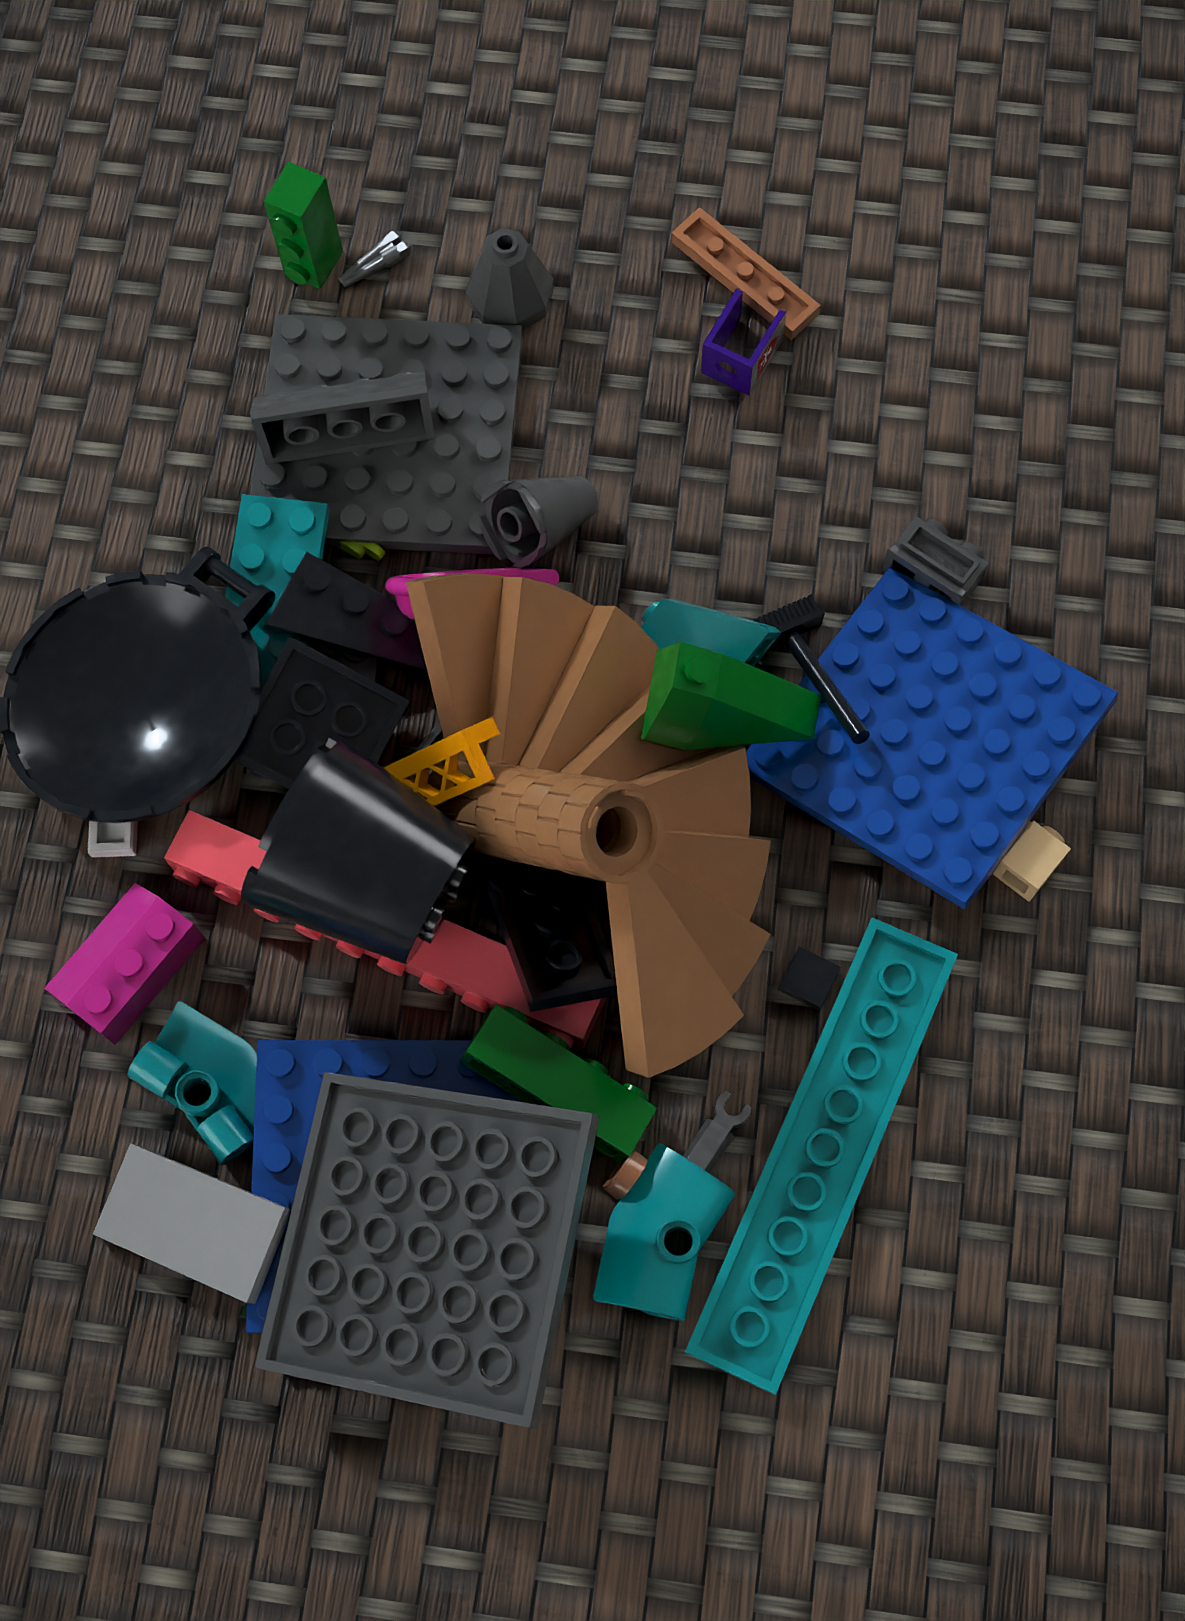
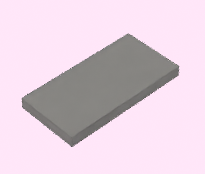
M130 1143L93 1235L243 1302L256 1304L292 1209Z

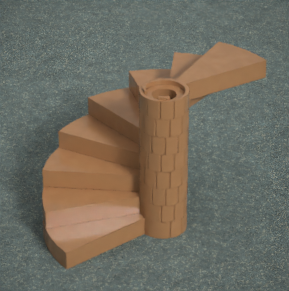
M450 574L406 581L443 737L446 738L490 717H493L500 732L499 735L479 744L495 779L434 807L476 838L472 852L606 882L626 1070L649 1078L672 1069L701 1053L721 1038L744 1016L732 996L742 985L757 962L771 935L750 922L765 876L771 840L749 837L751 794L746 748L733 746L680 751L641 740L655 656L659 648L634 620L616 606H593L571 592L549 583L524 577ZM461 752L459 754L457 770L470 778H474L475 775L464 752ZM432 771L428 777V784L441 790L443 776Z

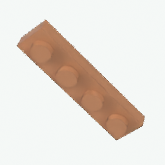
M700 207L671 232V242L733 293L736 289L743 291L742 300L769 323H772L780 309L786 311L784 335L790 340L795 338L820 314L821 305Z

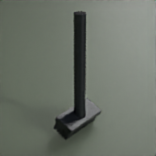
M812 594L808 595L807 598L804 597L802 600L799 599L797 602L794 601L792 604L785 605L782 609L780 607L777 611L773 610L772 613L769 612L767 615L764 614L762 617L759 616L757 619H753L752 621L774 626L781 632L771 647L782 642L785 643L855 744L865 742L870 736L869 731L801 637V634L821 626L825 613L822 607L819 608Z

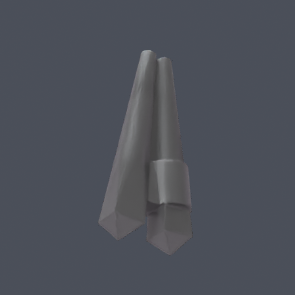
M391 231L338 279L344 287H347L386 267L389 268L411 256L412 245L402 241V233Z

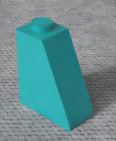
M675 599L655 601L647 608L641 618V621L644 622L641 628L656 643L659 649L681 641L723 653L755 667L781 634L774 626Z

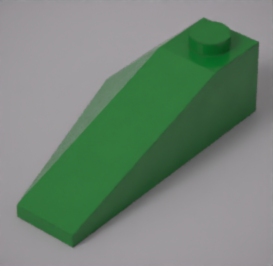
M680 641L656 651L641 740L680 751L814 739L821 695L723 653Z

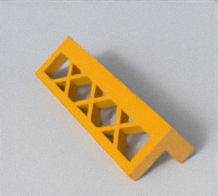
M490 717L384 767V769L435 806L495 779L479 744L499 735L500 732L493 717ZM461 752H464L475 775L474 778H470L457 770L459 754ZM430 769L443 776L441 790L428 784Z

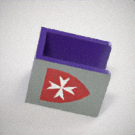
M736 289L703 342L701 373L750 396L783 341L787 312L782 309L778 311L750 360L724 348L741 319L743 291ZM719 362L729 364L736 370L737 374L726 371L720 366Z

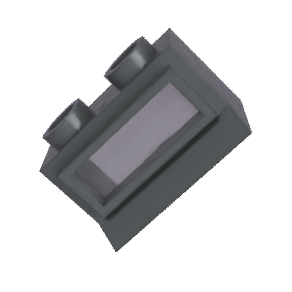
M915 516L894 545L887 549L882 570L886 572L889 567L894 569L899 563L915 574L913 580L929 589L933 585L950 596L951 601L963 606L982 581L989 563L984 560L982 551L975 545L968 542L960 545L948 537L946 528L938 521L933 519L923 521Z

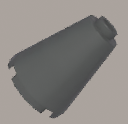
M581 476L502 480L490 485L481 497L480 503L485 502V514L479 516L480 527L486 543L501 561L509 559L516 563L513 567L517 568L531 565L595 514L598 507L597 492L593 485Z

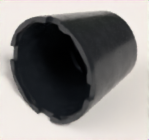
M334 734L328 738L325 745L330 748L327 754L319 749L316 750L278 807L258 846L267 852L259 869L251 866L247 871L241 890V901L255 909L407 965L424 941L429 944L432 943L444 921L442 918L446 911L444 906L447 901L454 904L467 881L465 877L470 869L466 864L474 849L476 838L346 739Z

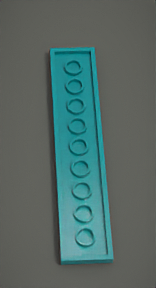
M871 917L685 1350L686 1354L776 1395L956 961L957 953Z

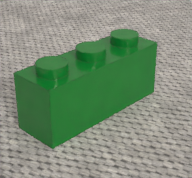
M288 162L263 202L284 274L291 281L299 285L308 284L321 289L343 253L327 180L322 175Z

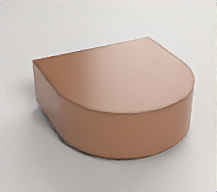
M633 1150L630 1157L618 1163L604 1183L603 1190L615 1199L623 1198L643 1172L648 1160Z

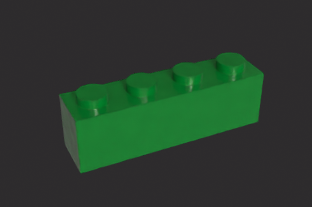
M496 1004L481 1024L459 1062L523 1103L588 1112L599 1116L593 1148L616 1163H620L630 1157L657 1110L656 1106L647 1101L649 1099L648 1095L632 1084L624 1083V1085H621L607 1076L609 1073L608 1069L596 1060L587 1057L584 1060L568 1050L569 1045L559 1036L550 1032L542 1034L528 1025L529 1019L517 1009L505 1006L503 1009Z

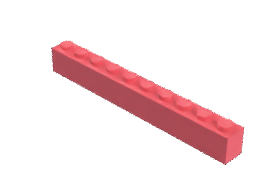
M189 810L164 859L174 870L172 876L177 880L196 888L201 882L214 888L213 894L218 898L238 905L241 900V890L247 871L251 866L259 869L267 851L258 847L261 840ZM255 908L253 910L259 916L272 922L278 923L280 917ZM445 919L432 943L429 944L424 941L407 965L298 924L294 928L302 935L314 940H320L322 935L337 942L335 946L337 949L352 957L361 958L364 953L379 960L377 965L391 974L402 976L404 971L415 975L420 978V985L435 993L443 995L447 989L462 996L461 1002L479 1012L486 1013L488 1008L493 1009L496 1004L503 1009L505 1006L515 1008L529 1019L528 1025L562 1038L569 1045L568 1050H571L573 1044L583 1049L585 1048L606 1001V998L531 1012L507 946Z

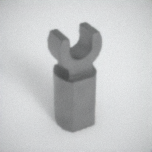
M727 1091L722 1093L716 1101L715 1118L705 1121L683 1157L710 1174L734 1138L731 1130L744 1125L751 1112V1107L746 1105L739 1115H728L724 1106L731 1094Z

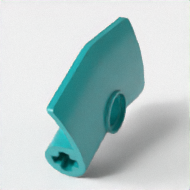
M181 1001L177 1002L155 1043L149 1041L138 1052L130 1065L127 1077L182 1110L220 1165L232 1162L253 1147L256 1051L243 1038ZM198 1085L209 1087L211 1095L204 1104L193 1106L187 1103V1096L192 1088Z
M658 1144L647 1159L648 1162L643 1172L626 1195L620 1199L610 1216L593 1299L595 1302L642 1310L643 1313L657 1317L685 1321L698 1252L736 1194L726 1184L665 1145ZM673 1231L686 1233L692 1242L691 1249L682 1256H675L665 1248V1237Z

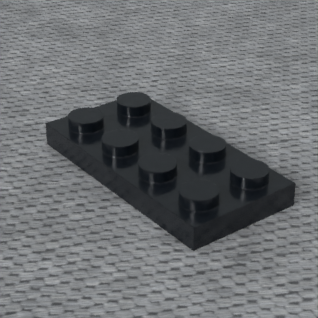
M479 853L477 865L530 1011L534 1012L617 996L614 958L581 876Z

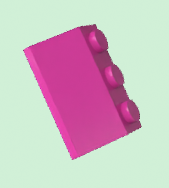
M134 883L44 989L115 1045L205 937L194 923L163 899Z

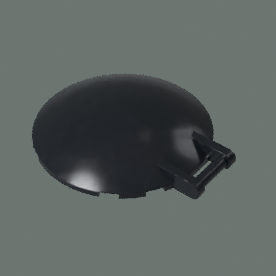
M210 547L201 548L179 574L166 572V575L143 574L140 570L122 572L106 576V582L92 586L84 591L77 588L48 608L32 624L20 640L5 671L9 676L5 685L4 696L0 697V733L4 736L6 749L9 754L7 758L16 774L31 791L53 808L70 816L101 823H125L153 818L170 812L202 794L229 769L240 754L255 724L262 692L260 657L250 631L273 605L275 593L263 584L255 585L221 561L220 554ZM212 575L242 596L244 601L237 607L206 585L205 582Z

